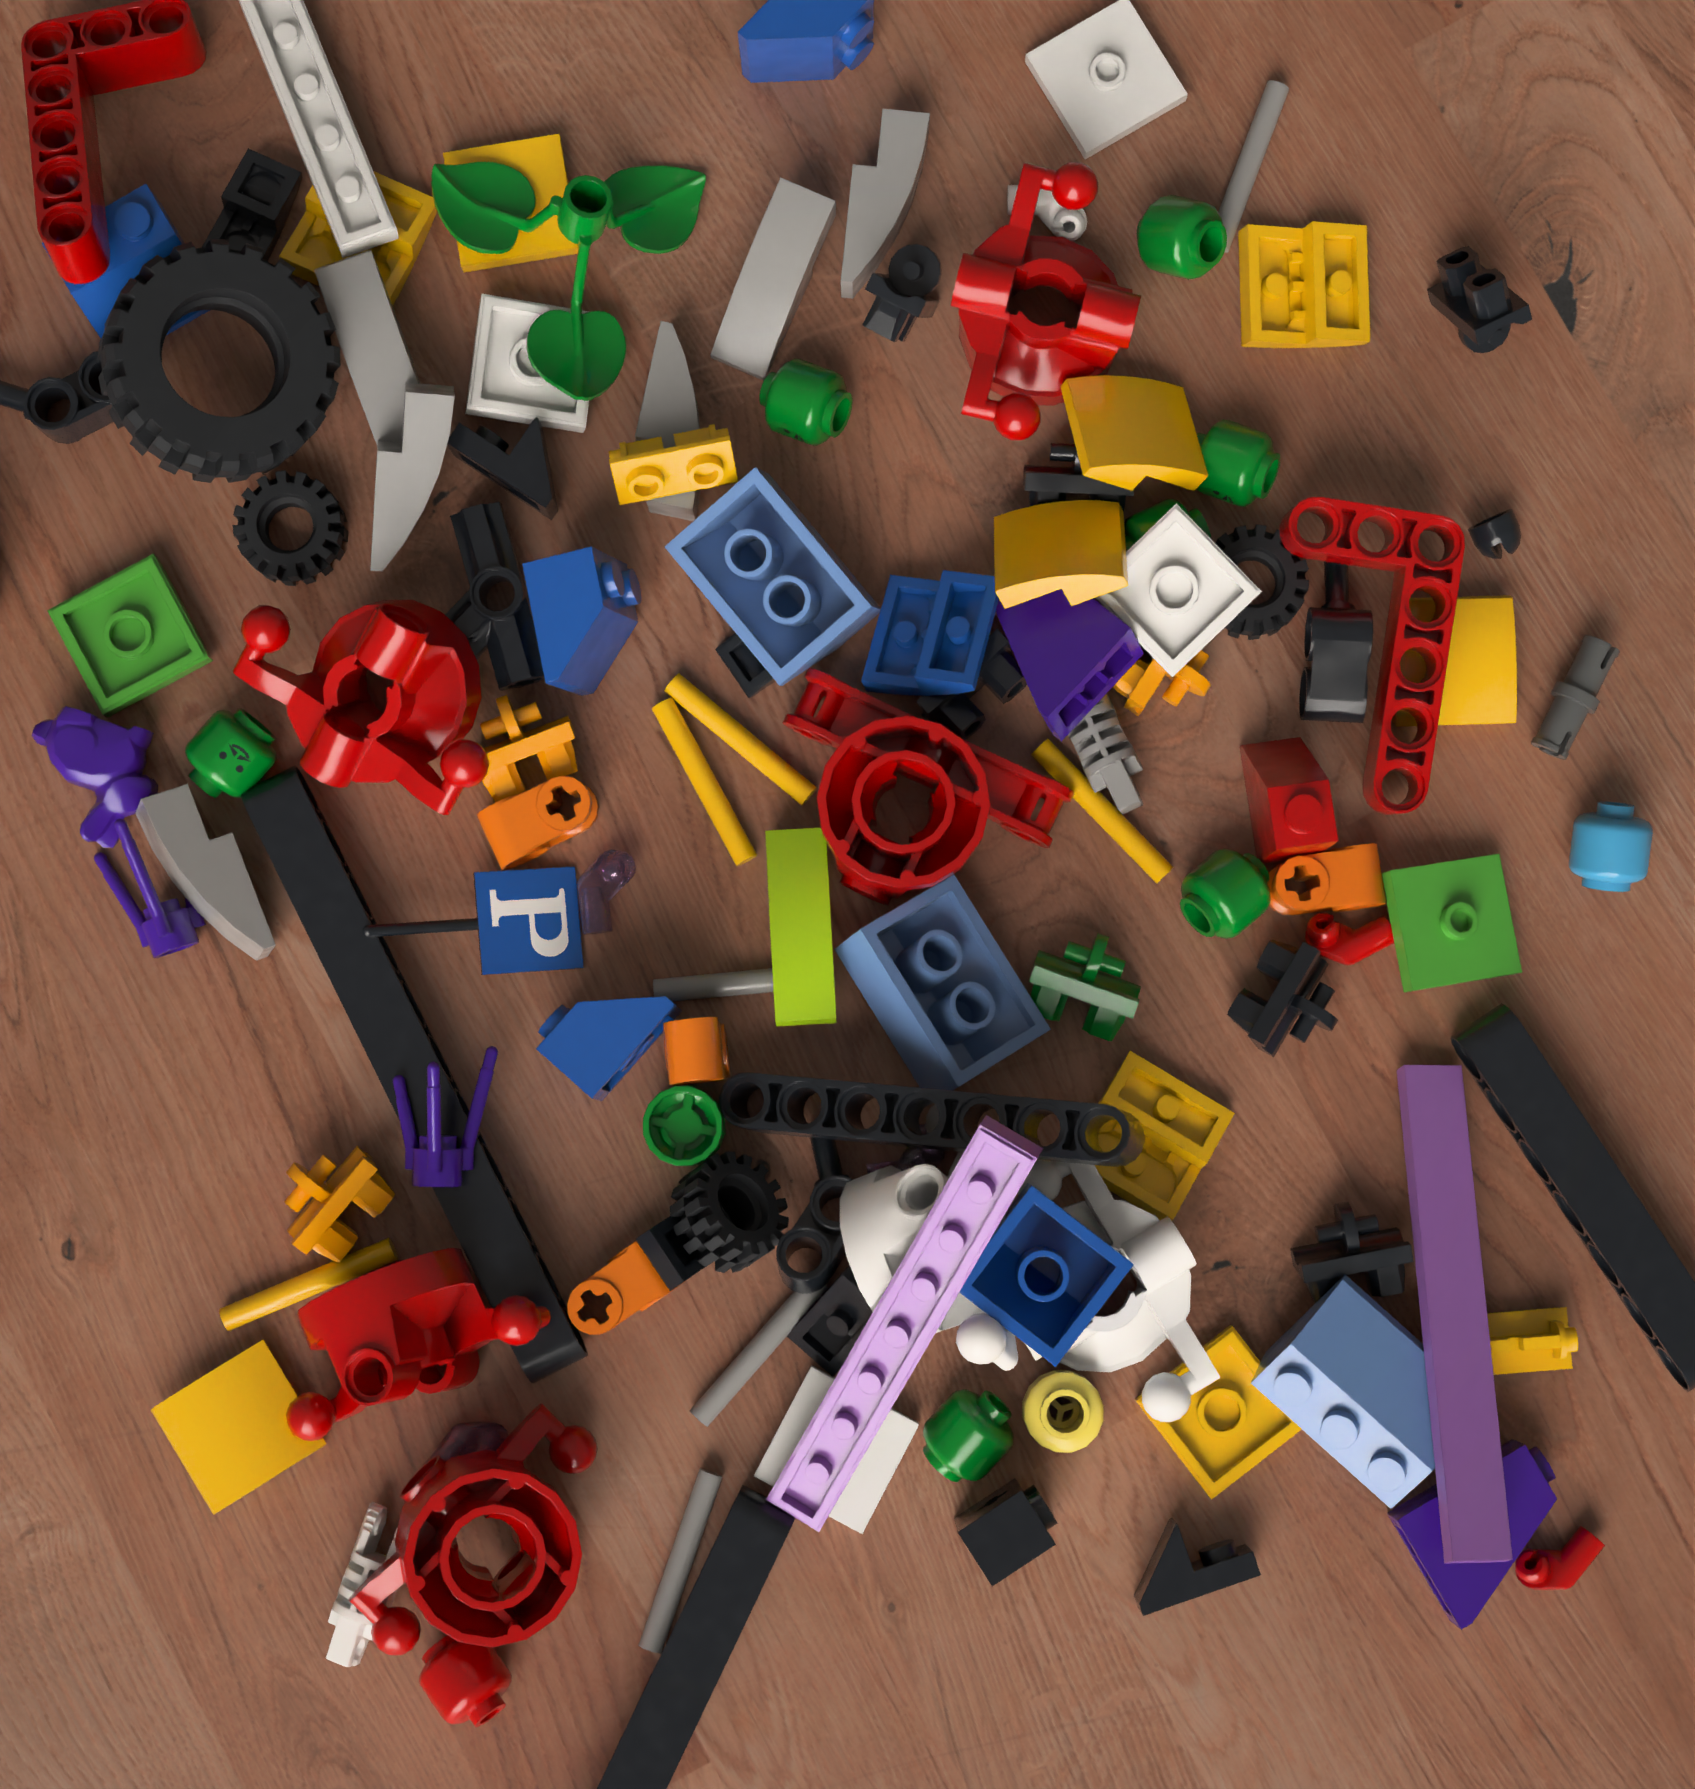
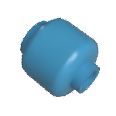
M1598 801L1596 812L1583 813L1575 819L1569 868L1574 874L1582 877V886L1603 891L1628 892L1630 891L1631 883L1639 882L1646 877L1649 867L1653 828L1645 819L1634 817V805Z

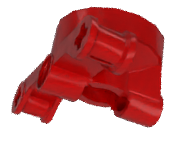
M808 668L804 676L808 681L807 686L794 713L786 714L782 723L806 738L837 748L825 764L817 794V803L822 835L835 855L838 871L843 874L839 881L840 884L883 905H889L892 898L898 899L907 890L932 887L962 869L982 841L987 818L1025 841L1043 848H1050L1053 839L1049 833L1063 804L1071 802L1075 795L1068 787L955 735L940 723L917 718L855 689L827 673ZM826 697L817 716L813 718L822 698ZM897 772L920 785L935 790V794L930 793L927 802L929 808L927 825L922 831L909 836V843H911L909 845L898 844L870 829L871 825L875 827L877 825L875 811L879 799L885 792L896 786ZM1042 798L1044 799V804L1036 820L1032 821L1031 815L1038 800Z

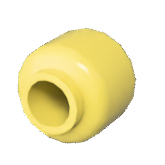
M1053 1370L1040 1375L1028 1387L1022 1401V1417L1029 1434L1042 1447L1056 1453H1072L1087 1447L1098 1436L1104 1421V1405L1098 1390L1084 1376L1070 1370ZM1064 1397L1069 1399L1070 1402L1061 1405L1055 1399ZM1050 1404L1057 1409L1056 1419L1049 1412ZM1072 1409L1071 1414L1066 1419H1063L1064 1412Z

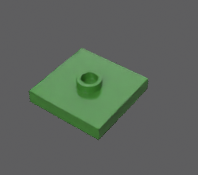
M155 554L138 561L47 610L102 715L107 718L213 661L159 558Z
M1499 854L1396 869L1382 873L1404 993L1522 973Z

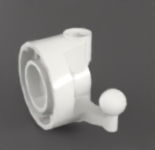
M936 1104L929 1109L926 1116L925 1127L928 1133L935 1129L939 1121V1110ZM958 1152L949 1170L948 1177L935 1166L929 1164L916 1165L904 1171L890 1165L846 1183L840 1197L841 1234L849 1265L859 1290L872 1312L964 1152ZM959 1293L936 1333L960 1325L957 1330L956 1344L961 1355L967 1361L979 1365L994 1362L1006 1371L1014 1368L1018 1362L1015 1335Z
M1037 1159L1017 1195L1020 1194L1027 1183H1030L1050 1200H1053L1060 1192L1062 1178L1072 1174L1086 1200L1071 1204L1062 1209L1132 1262L1134 1265L1130 1270L1137 1281L1136 1290L1134 1292L1128 1290L1123 1306L1114 1314L1105 1317L1094 1316L1060 1363L1077 1371L1113 1372L1143 1361L1162 1342L1168 1339L1189 1371L1181 1376L1167 1372L1152 1376L1142 1390V1403L1145 1411L1155 1420L1173 1422L1180 1419L1189 1409L1191 1395L1220 1378L1216 1368L1186 1321L1190 1312L1191 1273L1189 1269L1197 1265L1189 1247L1168 1216L1160 1221L1155 1215L1124 1200H1114L1095 1165ZM1026 1345L1035 1361L1042 1358L1041 1355Z

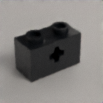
M1016 1478L954 1518L958 1534L992 1586L1056 1545L1048 1530L1057 1524L1054 1515L1034 1485L1023 1491Z

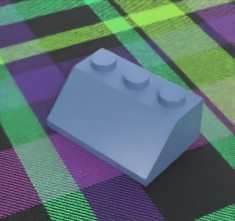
M757 467L753 468L665 546L667 551L779 686H783L836 651L876 617L881 610V607L770 474Z
M954 874L862 927L834 949L920 1088L953 1091L1051 1030Z
M1344 1275L1265 1352L1251 1384L1392 1509L1435 1469L1423 1343L1349 1277Z

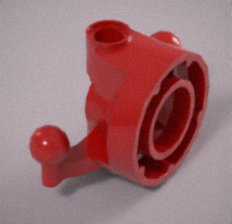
M1068 162L1058 170L1024 163L1009 224L995 231L974 250L973 255L963 253L959 266L951 307L959 308V339L968 364L972 369L961 414L994 422L996 430L1009 440H1024L1037 431L1041 423V412L1038 405L1054 406L1063 403L1064 399L1060 386L1066 379L1107 375L1119 348L1128 349L1141 295L1133 294L1132 289L1118 286L1114 273L1092 250L1064 237L1030 235L1040 189L1051 191L1056 202L1068 210H1080L1088 206L1095 199L1098 193L1097 177L1093 170L1082 162ZM1035 286L1053 287L1061 291L1069 299L1070 303L1072 300L1076 304L1080 313L1077 328L1064 327L1065 322L1062 321L1051 326L1038 325L1031 322L1021 311H1018L1017 315L1010 314V312H1007L1011 296L1013 297L1019 291L1024 290L1025 292L1027 289ZM990 390L1004 396L1000 401L988 399Z
M413 599L381 600L367 604L338 619L320 642L312 672L301 675L272 665L263 659L266 653H274L280 650L289 640L291 631L289 620L279 608L259 605L251 609L243 618L241 632L246 645L233 669V673L256 690L286 705L287 715L301 745L305 748L300 759V765L313 778L338 788L348 787L351 781L356 783H388L396 779L425 805L439 814L449 815L463 788H471L478 785L487 775L490 763L486 750L479 743L464 739L473 728L482 698L479 664L465 634L441 611ZM368 669L380 676L394 680L393 685L388 686L386 689L387 705L384 713L374 706L368 693L366 679ZM441 757L440 767L442 775L445 777L443 781L428 764Z
M447 1248L428 1252L360 1276L318 1296L298 1310L297 1316L310 1350L328 1351L341 1382V1387L337 1396L331 1400L311 1391L297 1396L287 1409V1426L294 1436L307 1441H315L321 1439L332 1430L335 1422L352 1417L362 1412L367 1406L405 1399L414 1392L415 1388L420 1392L433 1394L466 1387L474 1380L479 1370L478 1349L494 1339H499L514 1346L527 1344L538 1334L539 1329L549 1324L551 1319L550 1312L546 1307L536 1306L533 1301L518 1295L505 1298L496 1307H485L474 1284L462 1250L459 1248ZM436 1364H439V1366L446 1364L444 1376L439 1373Z
M541 1403L510 1433L496 1451L482 1450L451 1457L447 1461L440 1455H437L415 1473L400 1492V1497L405 1501V1504L401 1509L395 1538L396 1553L375 1570L348 1600L372 1623V1640L380 1651L387 1655H403L412 1650L419 1641L421 1626L415 1613L406 1607L393 1606L388 1608L382 1602L404 1583L408 1587L411 1598L428 1623L461 1643L493 1648L527 1640L557 1618L575 1591L582 1559L577 1525L574 1517L554 1487L525 1469L523 1461L544 1436L550 1442L549 1455L554 1466L563 1473H581L592 1465L598 1450L596 1439L589 1430L577 1425L565 1427ZM483 1514L485 1519H500L508 1523L511 1527L512 1539L519 1549L503 1565L494 1579L486 1566L474 1565L464 1559L459 1551L456 1535L464 1525Z

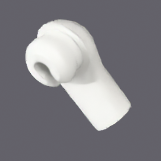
M1008 185V215L1012 213L1018 185ZM1040 189L1034 215H1037L1054 236L1064 237L1071 241L1080 238L1086 230L1088 222L1083 208L1080 210H1068L1056 202L1051 191Z

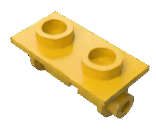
M711 424L707 428L673 434L675 446L664 448L662 437L630 443L625 441L619 442L620 449L608 451L609 464L619 505L738 482L728 428L716 430L715 424Z
M1567 1307L1487 1313L1494 1375L1573 1369L1571 1352L1578 1351V1336L1575 1327L1568 1326Z

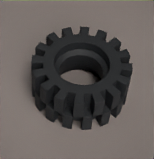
M286 470L276 471L277 478L269 480L264 475L256 480L260 486L252 492L247 487L241 496L246 501L243 507L238 505L235 507L233 515L238 519V525H232L233 535L239 541L237 547L241 554L267 579L275 583L276 580H280L288 586H296V581L302 580L307 585L316 582L314 577L316 574L322 572L326 576L334 570L330 564L335 558L339 561L342 559L345 553L341 548L342 542H348L349 532L344 526V522H347V519L337 499L319 480L315 479L314 481L306 473L296 471L295 476H290ZM288 507H298L306 510L311 515L313 521V532L310 539L305 545L295 550H283L276 547L271 542L269 536V525L272 518L280 510Z
M1256 524L1254 529L1247 530L1246 525L1236 527L1233 533L1229 535L1227 533L1223 534L1215 542L1236 565L1244 561L1260 562L1270 569L1275 580L1273 595L1267 601L1260 604H1249L1225 627L1229 630L1228 635L1238 639L1241 634L1248 635V640L1259 639L1264 634L1271 636L1292 620L1305 601L1304 596L1309 588V580H1306L1305 573L1309 569L1306 559L1301 561L1298 556L1291 554L1284 547L1280 539V530L1278 529L1272 534L1266 532L1267 526Z
M726 1151L721 1156L716 1154L678 1181L680 1185L673 1189L671 1198L677 1202L670 1206V1216L681 1218V1221L673 1226L676 1236L686 1233L690 1240L683 1245L684 1249L689 1254L698 1249L701 1254L697 1262L707 1267L715 1261V1271L725 1273L730 1268L732 1273L741 1271L775 1249L780 1238L784 1235L781 1231L788 1227L789 1217L780 1215L781 1212L788 1208L786 1198L776 1199L774 1195L776 1191L781 1189L779 1183L775 1179L768 1184L763 1178L769 1170L762 1164L752 1169V1157L743 1154L736 1159L735 1152ZM718 1196L725 1199L734 1208L738 1215L741 1229L733 1225L726 1218L719 1205Z

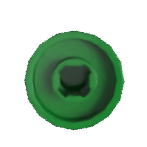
M674 1086L660 1092L648 1104L643 1117V1136L649 1149L660 1160L675 1166H696L705 1162L721 1148L726 1135V1119L719 1108V1103L708 1093L690 1086Z

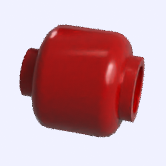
M447 1635L429 1648L422 1656L425 1666L419 1675L420 1686L447 1723L456 1725L471 1720L475 1727H479L494 1718L505 1708L506 1703L501 1696L507 1691L512 1682V1675L494 1647L457 1642Z

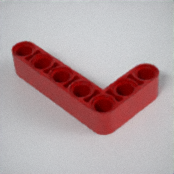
M141 0L49 19L33 25L22 37L21 51L37 229L59 276L66 282L73 284L92 282L105 273L110 263L94 95L184 77L201 68L206 60L207 51L190 7L184 0Z
M1309 497L1292 507L1283 516L1279 527L1280 539L1284 547L1291 554L1306 559L1394 572L1362 785L1363 796L1367 804L1374 811L1384 815L1408 813L1417 809L1424 802L1429 788L1465 550L1464 534L1460 526L1453 519L1442 515L1326 497ZM1310 512L1322 519L1325 526V535L1320 543L1308 542L1300 536L1297 530V521L1301 513ZM1362 522L1375 523L1382 529L1385 543L1380 552L1368 551L1360 544L1358 529ZM1423 531H1431L1441 537L1444 543V554L1440 561L1428 560L1421 554L1418 540ZM1414 591H1423L1432 597L1435 603V613L1430 622H1422L1412 615L1409 609V600ZM1407 650L1419 653L1426 663L1425 676L1419 683L1408 681L1400 670L1401 657ZM1398 710L1409 712L1417 723L1416 736L1408 744L1397 740L1391 731V721ZM1391 770L1400 772L1408 782L1406 798L1399 804H1394L1387 800L1382 792L1383 778Z

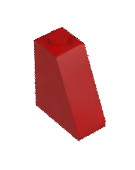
M1301 737L1240 746L1256 857L1263 864L1286 861L1296 856L1322 853L1338 842L1329 778Z

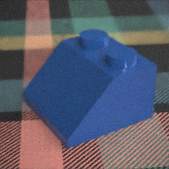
M768 0L737 32L742 75L750 83L834 80L846 66L850 70L855 69L865 60L874 46L872 41L874 0Z
M147 184L142 185L105 207L110 249V263L105 273L98 279L86 284H73L63 279L71 295L100 339L104 333L106 320L119 293L130 278L134 279L139 274L142 266L156 255L164 258L170 255L173 247L185 244L164 207ZM42 243L43 247L45 248L46 252L48 253V251H47V249H46L44 243ZM200 310L186 314L170 328L167 335L210 310Z
M592 546L523 563L522 566L545 683L581 696L593 694L638 623L635 605L641 603L642 597L636 573L632 568L628 569L626 563Z
M666 996L577 1002L572 1009L561 1005L539 1029L538 1033L545 1039L536 1049L589 1097L603 1101L664 1032L663 1023L674 1021L682 1010Z
M1027 1183L1006 1211L959 1293L990 1317L997 1320L1008 1331L1056 1367L1134 1264L1034 1186Z

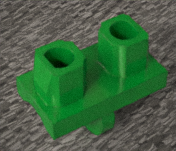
M1097 932L1091 948L1069 941L1063 958L1038 950L1029 982L1033 983L1031 998L1045 1019L1059 1021L1068 996L1090 1004L1082 1030L1090 1035L1112 1041L1124 1023L1125 1018H1134L1140 1000L1138 996L1141 986L1120 979L1126 961L1105 954L1109 936Z

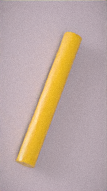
M680 673L667 685L664 690L666 694L801 806L815 792L817 787Z
M668 698L652 707V711L735 865L740 866L755 858L757 853L675 701L673 698Z
M1048 738L1031 754L1057 782L1075 793L1073 799L1156 884L1174 868L1100 791L1096 793L1093 791L1083 773Z
M390 1238L379 1241L346 1255L339 1263L335 1261L329 1262L219 1309L221 1320L227 1331L233 1330L398 1260L396 1249Z

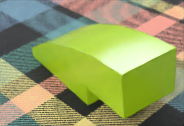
M821 828L765 831L776 1027L837 1023L827 842L822 835Z

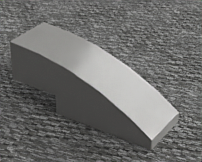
M882 109L877 166L855 164L852 166L841 273V298L853 299L870 279L872 273H875L899 234L911 208L923 170L929 135L930 113Z
M780 177L730 298L710 354L712 359L763 381L765 380L812 278L813 265L836 217L835 200Z
M368 250L316 268L314 271L328 312H330L335 325L339 344L376 444L378 440L402 442L405 382L420 383L374 255L372 250Z
M660 321L635 439L640 441L662 437L664 448L675 446L673 434L700 429V421L695 392L682 346L673 324ZM701 489L646 500L649 512L694 521L697 518Z
M405 382L402 442L377 441L370 571L383 572L406 542L426 507L439 476L450 436L455 399L454 386Z
M188 784L142 798L135 814L151 849L175 886L195 910L228 941L256 961L268 957L276 945L233 833L209 840Z

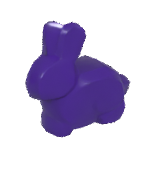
M64 706L54 720H43L35 725L31 736L36 743L46 746L52 765L68 783L95 791L96 803L80 824L81 837L87 842L96 841L102 847L113 848L119 840V835L114 825L115 821L135 814L142 798L158 794L157 782L142 774L147 763L146 750L151 743L154 733L137 726L128 729L101 720L91 713Z

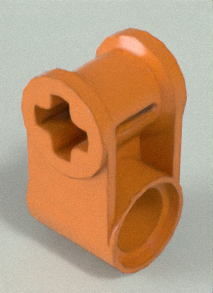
M559 776L523 793L495 802L481 810L477 814V818L501 870H508L525 864L546 853L550 848L584 833L596 821L599 804L591 788L573 777ZM565 792L575 798H581V801L573 806L576 816L572 819L567 818L561 813H555V810L563 805L560 796Z
M1375 843L1353 845L1327 850L1323 853L1296 856L1274 866L1268 872L1270 879L1267 885L1271 895L1269 906L1273 911L1282 915L1294 916L1330 910L1332 912H1344L1386 904L1378 847ZM1294 877L1295 881H1305L1307 886L1306 892L1298 895L1296 891H1287L1285 880Z
M718 1017L689 1018L663 1023L664 1049L669 1085L695 1084L731 1078L725 1024H721Z
M637 1241L609 1259L606 1266L581 1282L571 1292L567 1302V1313L571 1323L579 1331L589 1335L603 1334L637 1311H644L671 1292ZM590 1289L596 1296L606 1292L611 1297L612 1303L606 1308L607 1315L609 1316L606 1322L601 1323L596 1316L586 1320L581 1315L580 1310L587 1304L583 1296L587 1290Z

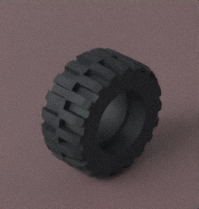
M209 239L204 248H195L192 242L175 246L170 255L164 258L156 255L142 266L139 274L134 279L130 278L119 293L106 320L104 333L99 342L97 360L101 361L102 372L98 377L102 396L109 397L112 405L109 414L118 429L125 427L133 438L129 443L142 456L147 451L161 460L158 467L174 475L180 469L193 473L192 480L211 483L214 478L226 477L228 483L247 480L250 475L258 472L265 474L279 467L284 460L293 456L318 430L326 418L325 412L328 406L334 401L339 384L334 380V373L341 366L340 347L332 346L330 336L336 328L330 312L320 314L315 305L320 295L310 282L301 287L290 277L296 269L281 257L276 265L262 259L263 248L246 243L241 251L229 249V242L225 239ZM200 310L223 311L243 319L257 330L268 345L275 366L274 383L262 404L241 416L221 417L198 410L178 395L165 375L161 357L165 337L170 328L181 317L190 312Z

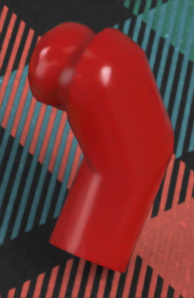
M1319 913L1309 919L1305 933L1307 944L1320 950V956L1343 965H1353L1394 944L1391 924L1384 915L1355 930L1335 921L1334 916L1329 913Z
M1580 1526L1561 1550L1531 1548L1523 1550L1515 1560L1517 1578L1523 1585L1533 1590L1569 1589L1575 1585L1605 1545L1592 1533Z

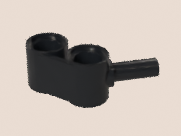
M98 351L85 358L78 371L63 379L48 377L38 380L30 389L0 380V405L23 412L25 419L30 420L48 438L57 443L70 444L77 442L83 437L114 422L109 414L112 408L108 396H102L100 392L101 388L98 377L102 372L101 361L97 360ZM63 399L70 400V411L67 416L58 422H48V411L51 406Z
M1324 561L1325 604L1321 608L1309 607L1306 617L1304 653L1305 660L1311 661V667H1304L1301 675L1299 694L1300 719L1363 723L1368 694L1367 664L1370 660L1373 642V615L1371 610H1355L1354 605L1349 603L1348 565Z
M810 1138L819 1180L814 1183L810 1203L794 1227L780 1238L776 1248V1260L783 1283L791 1290L800 1294H811L821 1290L829 1282L846 1256L840 1221L829 1220L821 1212L823 1206L829 1200L840 1198L846 1183L853 1180L850 1179V1176L843 1175L836 1141L831 1139ZM801 1248H810L817 1251L821 1255L822 1260L815 1270L808 1273H800L788 1265L790 1256Z

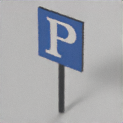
M575 867L474 872L477 918L366 925L362 929V933L366 937L478 930L481 975L583 968Z

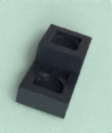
M248 148L221 196L224 208L201 248L206 246L209 239L228 240L229 249L241 251L244 245L248 243L263 248L264 251L261 258L268 262L297 196L303 178L302 172Z

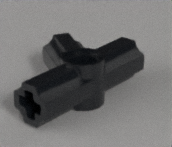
M500 502L462 509L457 514L451 515L450 518L470 588L445 615L465 634L477 660L488 649L499 690L521 688L538 683L545 678L527 586L522 577L503 506ZM499 582L511 583L515 591V597L511 605L502 611L489 610L486 597L492 586Z

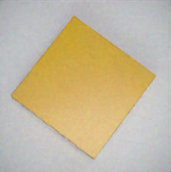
M560 134L443 153L445 165L494 162L519 171L528 179L536 198L535 209L530 218L547 207L552 196L556 195L563 198L566 185L568 184ZM557 215L551 217L533 232H524L519 229L513 248L502 254L477 252L457 241L463 273L578 254V244L569 241L562 234L558 227Z
M1232 1325L1228 1326L1203 1346L1220 1378L1191 1395L1189 1409L1180 1419L1173 1422L1155 1420L1145 1411L1142 1403V1394L1134 1399L1211 1500L1302 1430L1251 1384L1260 1361ZM1182 1362L1169 1373L1181 1376L1189 1370L1184 1362Z

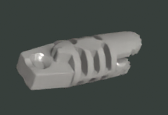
M1106 693L1067 736L1078 753L1083 770L1093 791L1096 793L1108 787L1119 812L1126 814L1143 805L1142 799L1131 778V775L1142 771L1143 768L1133 746L1121 727L1108 693Z

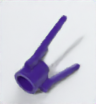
M117 819L114 824L148 908L144 909L143 913L141 912L104 853H96L94 861L135 926L142 947L149 946L153 958H158L198 944L199 939L195 929L206 925L204 918L186 898V908L182 909L178 898L160 902L127 822L124 819Z
M490 1046L486 1050L460 1148H457V1136L441 1135L439 1064L437 1062H430L427 1066V1135L419 1136V1144L405 1079L402 1075H396L393 1078L396 1104L405 1145V1169L412 1170V1186L459 1187L462 1186V1170H474V1147L498 1055L496 1047Z

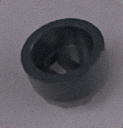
M1512 509L1489 517L1468 529L1476 548L1482 555L1492 559L1502 558L1501 544L1509 554H1513L1520 545V525Z

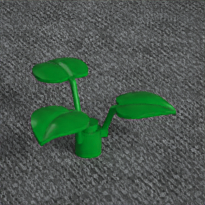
M473 162L460 165L434 164L431 174V186L438 215L450 234L469 249L486 254L508 252L516 243L519 229L524 232H533L554 215L558 216V227L562 234L569 241L578 244L571 313L563 310H550L540 315L529 329L526 340L528 358L532 367L545 381L575 400L588 401L606 392L613 385L622 369L626 354V341L622 327L611 314L604 311H591L582 314V302L591 244L602 236L607 226L610 229L620 227L626 243L642 252L661 254L678 249L690 238L695 227L700 199L706 182L705 173L672 166H639L620 170L612 174L605 182L594 176H578L566 185L563 198L556 195L552 196L549 205L530 218L535 209L536 198L534 190L528 179L512 167L494 162Z

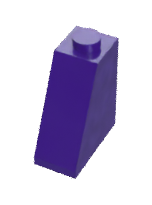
M1059 589L1006 609L1003 607L1000 599L998 600L996 614L1035 704L1052 734L1062 742L1144 653L1131 627L1095 599L1071 606L1063 590Z
M1514 1439L1501 1445L1513 1560L1506 1562L1444 1564L1437 1484L1387 1513L1448 1619L1461 1630L1473 1623L1557 1500L1548 1484L1556 1478L1542 1452L1536 1446L1528 1450L1525 1444Z

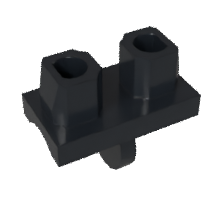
M919 244L906 245L899 249L891 258L888 268L889 274L872 273L865 287V290L877 297L863 326L893 342L898 340L905 341L916 318L932 317L940 302L926 295L933 292L940 282L942 275L941 262L935 252Z
M1469 246L1457 249L1437 260L1442 282L1427 289L1430 303L1458 327L1459 338L1473 352L1487 353L1493 351L1504 343L1512 323L1523 325L1532 320L1529 304L1508 288L1506 278L1496 268H1484L1480 264L1478 253Z
M1074 441L1073 444H1050V461L1072 462V467L1024 465L1023 485L1025 491H1029L1030 506L1066 501V493L1089 494L1088 500L1119 502L1124 512L1126 496H1134V489L1130 491L1083 476Z
M998 629L989 635L975 691L949 695H923L916 702L923 711L922 718L924 720L940 723L955 735L967 740L981 728L986 720L984 714L970 700L984 685L1003 704L1011 701L1026 687V680L1013 657L1009 641Z
M1270 940L1259 958L1257 969L1262 974L1279 982L1276 989L1267 1001L1244 988L1238 993L1228 1010L1227 1015L1248 1034V1037L1256 1047L1272 1057L1276 1055L1288 1033L1298 1041L1305 1043L1315 1025L1332 1032L1338 1022L1335 1016L1325 1010L1335 990L1319 982L1329 964L1319 956L1320 950L1305 942L1298 949L1289 944Z
M1349 1202L1334 1205L1335 1222L1315 1226L1318 1243L1290 1248L1293 1266L1303 1282L1306 1283L1314 1304L1344 1275L1365 1272L1367 1288L1372 1296L1385 1297L1403 1293L1405 1291L1404 1264L1414 1262L1411 1244L1409 1241L1404 1242L1397 1227L1379 1231V1224L1375 1214L1355 1218Z

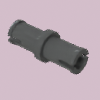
M1590 635L1584 636L1582 645L1564 681H1557L1551 691L1555 699L1536 736L1531 741L1532 746L1540 748L1539 750L1558 759H1567L1568 752L1587 714H1594L1600 703L1596 696L1615 658L1620 653L1619 649L1611 647L1610 643Z

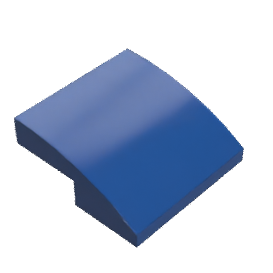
M947 570L942 571L940 581L890 575L861 679L866 692L932 696L975 691L999 600L995 592V576Z

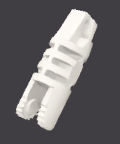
M371 1502L367 1509L350 1557L351 1560L346 1568L338 1590L337 1599L333 1604L328 1623L335 1625V1630L326 1659L345 1667L360 1664L369 1639L372 1640V1623L348 1600L375 1570L396 1553L395 1538L397 1529L387 1556L375 1552L388 1512L387 1507L375 1502ZM397 1590L382 1601L388 1608L392 1607Z

